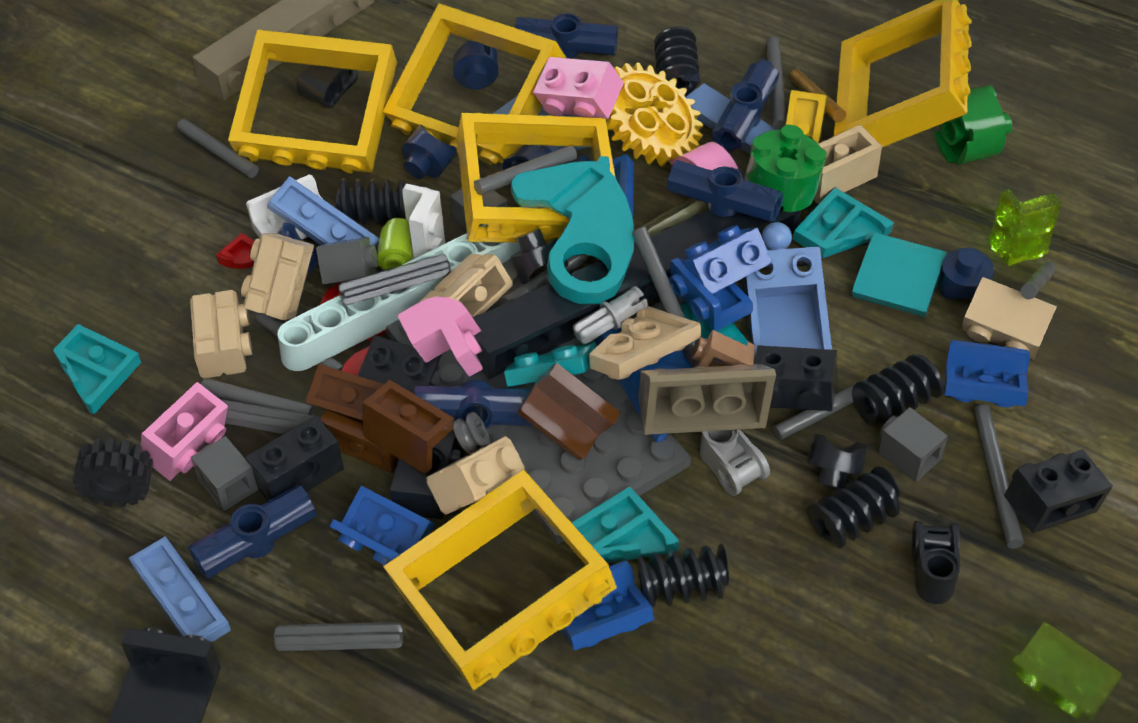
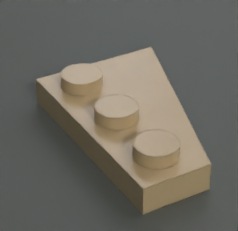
M648 306L644 310L642 309L637 312L635 319L627 318L621 324L622 331L620 333L610 334L589 354L590 369L607 374L611 379L628 378L631 376V373L647 365L655 364L660 358L674 351H680L686 345L701 337V325L698 322Z

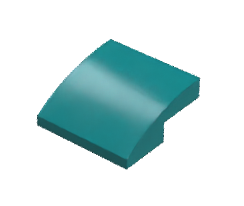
M874 232L852 290V297L926 317L947 252Z

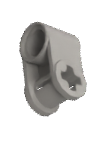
M740 429L703 431L701 433L700 457L716 475L724 490L731 496L741 493L742 487L756 479L764 480L769 477L770 468L765 456ZM714 440H720L723 443L715 442Z

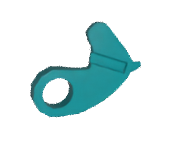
M600 156L597 162L566 163L517 174L511 183V193L518 205L525 207L542 206L570 218L567 227L555 243L548 257V281L561 297L577 304H600L615 296L623 283L634 251L632 232H634V224L627 198L616 178L610 172L609 157ZM574 255H592L600 259L607 266L609 273L598 281H581L566 271L564 262Z

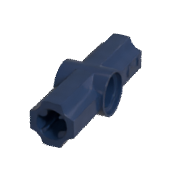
M570 13L557 15L553 20L517 17L515 28L556 41L567 59L578 56L580 52L616 55L618 42L617 26L581 23L579 17Z
M760 59L757 63H751L742 81L735 84L732 88L731 100L712 132V140L726 151L732 152L736 148H741L750 130L760 123L761 111L779 79V71L773 67L771 62Z
M677 160L672 166L667 180V190L707 203L708 210L717 216L727 217L741 213L773 223L778 218L783 204L784 193L743 180L742 173L733 167L724 166L709 170Z
M477 379L469 380L463 383L461 387L415 386L416 396L454 418V421L459 418L465 421L467 414L475 412L482 419L487 429L491 425L533 426L518 414V409L529 394L530 389L491 388L488 383Z
M296 485L260 506L256 504L241 506L233 513L230 523L188 546V550L203 577L209 579L245 557L260 558L265 556L272 550L276 539L316 517V509L303 487Z

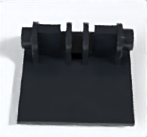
M374 335L358 376L382 384L391 380L415 394V386H430L434 373L439 371L440 367L438 364L442 355L426 363L413 346Z

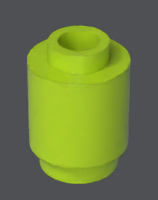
M391 219L381 229L377 254L378 265L383 270L401 266L414 259L409 221L406 219Z

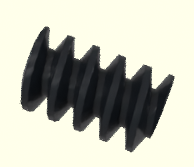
M681 26L670 27L660 32L654 40L657 75L662 70L665 71V79L667 81L675 78L677 80L675 85L677 89H687L684 97L693 92V89L700 82L696 36L689 28Z
M342 178L336 192L335 208L353 221H356L359 216L362 224H369L372 215L377 225H382L386 216L388 220L400 218L401 215L403 219H406L402 193L405 186L404 179L399 180L397 189H392L389 179H385L382 189H378L375 179L370 180L367 189L363 188L361 179H356L353 189H349L346 178Z
M912 354L905 361H898L892 367L884 368L879 374H872L866 380L858 381L853 385L852 389L853 402L858 413L867 424L872 426L876 424V419L885 424L892 415L898 418L905 412V408L915 410L918 408V402L925 405L931 401V396L939 398L944 394L943 381L936 367L927 357L919 354Z
M876 466L870 473H864L857 480L847 483L844 488L836 489L831 493V496L825 495L818 500L817 504L811 503L807 506L806 513L814 530L825 540L830 541L836 548L841 549L846 545L845 536L849 540L855 541L860 537L859 529L862 532L868 533L873 530V522L877 525H882L886 522V515L892 518L899 515V488L894 477L887 469Z
M723 544L718 545L716 556H714L708 545L701 547L699 559L692 548H686L682 561L679 559L676 551L669 550L665 563H663L657 552H652L648 566L643 557L637 554V571L641 593L652 608H655L657 596L661 594L667 605L672 606L676 592L680 593L685 604L689 603L692 590L697 591L701 601H706L709 588L714 589L718 599H723L725 587L729 585L728 560Z

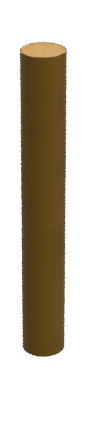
M794 69L790 72V81L802 92L827 95L799 69ZM827 95L825 113L835 122L843 121L846 112Z

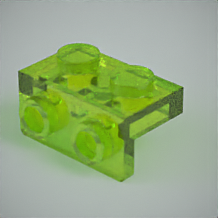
M1010 189L1001 192L989 240L993 251L1000 254L1007 266L1029 259L1035 260L1047 254L1061 207V201L1055 193L1020 203Z
M1045 621L1022 654H1016L1012 660L1014 666L1020 670L1016 675L1019 680L1036 692H1039L1042 687L1048 689L1058 696L1054 704L1075 719H1078L1083 714L1092 720L1123 677L1122 673Z

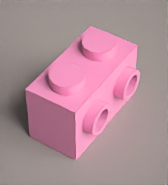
M549 57L533 93L543 105V109L553 116L573 115L608 119L624 83L610 62Z
M195 383L142 433L141 452L148 451L150 454L149 459H153L152 467L169 481L180 471L183 473L188 472L193 467L191 456L198 453L206 445L213 444L224 436L227 430L224 426L228 405L201 384Z

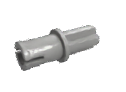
M633 286L629 291L611 302L604 301L600 303V309L573 325L576 338L582 344H587L611 328L619 329L622 321L648 307L646 299L639 300L644 295L638 287Z

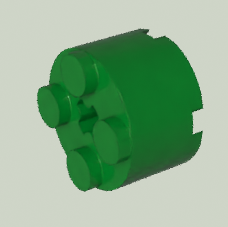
M986 85L971 88V94L967 96V114L940 124L939 131L934 132L938 149L950 164L957 162V165H963L994 157L1002 152L1006 141V134H1010L1012 131V122L1010 116L1002 112L993 86Z
M785 125L781 130L767 131L755 137L752 142L745 172V181L784 193L783 212L803 210L812 204L817 193L827 156L826 151L813 139L804 135L802 129L798 126Z

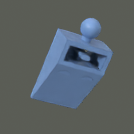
M780 222L770 223L764 228L761 237L772 261L771 264L759 270L771 269V274L763 275L758 270L740 279L741 290L753 302V313L745 317L750 343L755 345L754 359L758 345L832 350L820 246L787 249L792 240L790 229ZM806 266L807 272H802L797 267Z

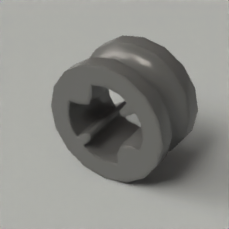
M471 412L467 414L465 421L461 418L454 421L453 429L455 435L467 453L475 452L477 445L485 447L490 444L487 428L477 413Z

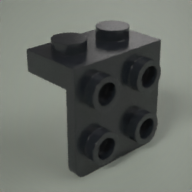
M150 627L143 630L126 628L121 645L130 663V667L108 723H202L221 669L212 642L193 634L181 637L169 635L159 629Z

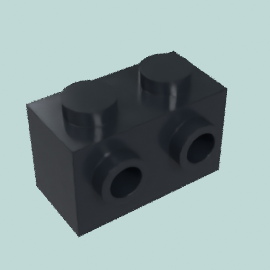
M757 346L754 364H763L775 369L776 373L770 408L832 412L838 381L837 350Z
M1082 449L1066 455L1059 453L1049 460L1040 463H1026L1020 466L1012 474V481L1004 497L1030 531L1035 533L1098 512L1113 485Z

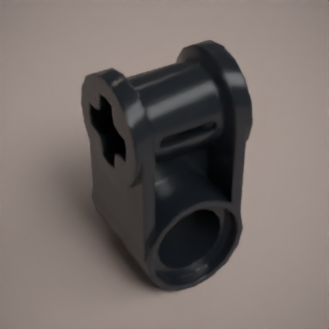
M310 65L302 72L298 79L297 92L301 96L331 108L356 83L358 71Z
M914 521L912 529V557L915 563L916 590L918 595L928 603L943 604L949 601L954 594L961 566L959 555L960 529L958 523H950L949 527L924 526L922 521Z

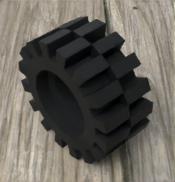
M107 438L106 443H103L101 439L93 440V445L87 442L83 445V449L80 448L78 451L73 476L75 491H80V496L84 499L91 496V502L98 504L100 500L105 501L104 506L112 507V503H117L119 507H126L127 501L131 505L138 504V500L143 501L146 498V494H148L153 459H149L150 454L148 451L141 452L142 447L138 444L130 447L127 440L122 439L121 444L115 443V438Z

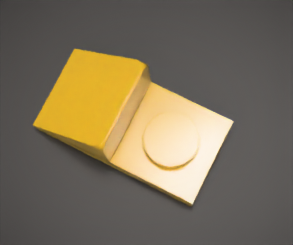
M791 90L786 125L798 126L802 129L804 135L819 144L822 136L821 130L827 95Z

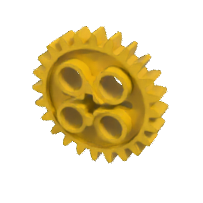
M625 63L622 68L618 66L614 68L624 84L606 122L607 130H613L615 133L611 138L612 141L621 139L624 142L622 146L623 151L629 148L633 149L635 159H638L641 154L645 155L647 164H651L656 158L660 167H663L667 161L671 164L670 161L697 148L699 145L698 141L703 136L699 132L703 127V123L696 120L701 114L700 111L691 109L695 100L684 97L687 91L686 88L677 89L675 87L677 81L675 78L667 81L665 79V71L662 70L657 75L654 73L651 65L645 71L640 63H636L633 68L628 63Z

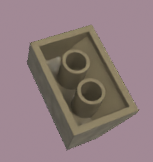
M737 364L734 366H698L694 368L641 371L638 400L644 435L766 428L776 379L775 369L763 364Z

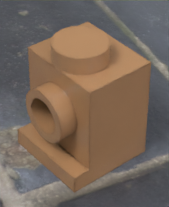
M712 330L707 339L703 337L697 339L690 358L694 359L693 368L698 366H734L737 364L754 365L755 345L749 342L744 345Z

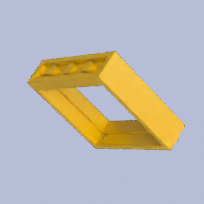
M935 0L842 41L837 104L846 112V116L843 121L835 122L834 136L861 125L884 147L967 114V96L971 94L968 85V72L971 71L968 48L971 47L969 24L972 22L967 15V6L965 4L960 5L957 0ZM941 33L940 87L867 116L870 63Z
M438 4L383 109L384 114L392 121L391 126L401 130L405 135H410L419 125H422L434 138L455 146L456 153H458V127L411 111L450 34L535 61L508 115L538 116L543 105L533 92L549 57H567L554 40ZM476 143L477 156L488 165H492V163L502 164L508 156L523 145Z
M257 30L228 139L233 150L239 156L249 158L250 161L263 159L271 160L284 166L296 163L304 164L317 170L329 167L341 169L351 174L353 170L372 173L385 118L383 109L390 97L397 66L392 45ZM273 60L375 72L358 145L250 133L268 61Z
M482 113L461 114L457 133V145L468 242L518 243L516 239L518 236L538 228L541 229L545 240L555 237L559 239L570 221V218L562 216L549 208L483 207L482 195L477 194L474 188V181L480 179L476 143L592 147L594 161L597 162L600 156L609 157L610 172L615 177L605 118ZM480 224H487L486 227L479 226Z
M524 469L383 566L397 591L473 691L489 679H495L503 669L520 657L530 654L538 644L556 631L569 626L574 618L592 605L602 602V598L617 588L607 562ZM534 509H537L586 566L467 651H464L420 594L419 590Z

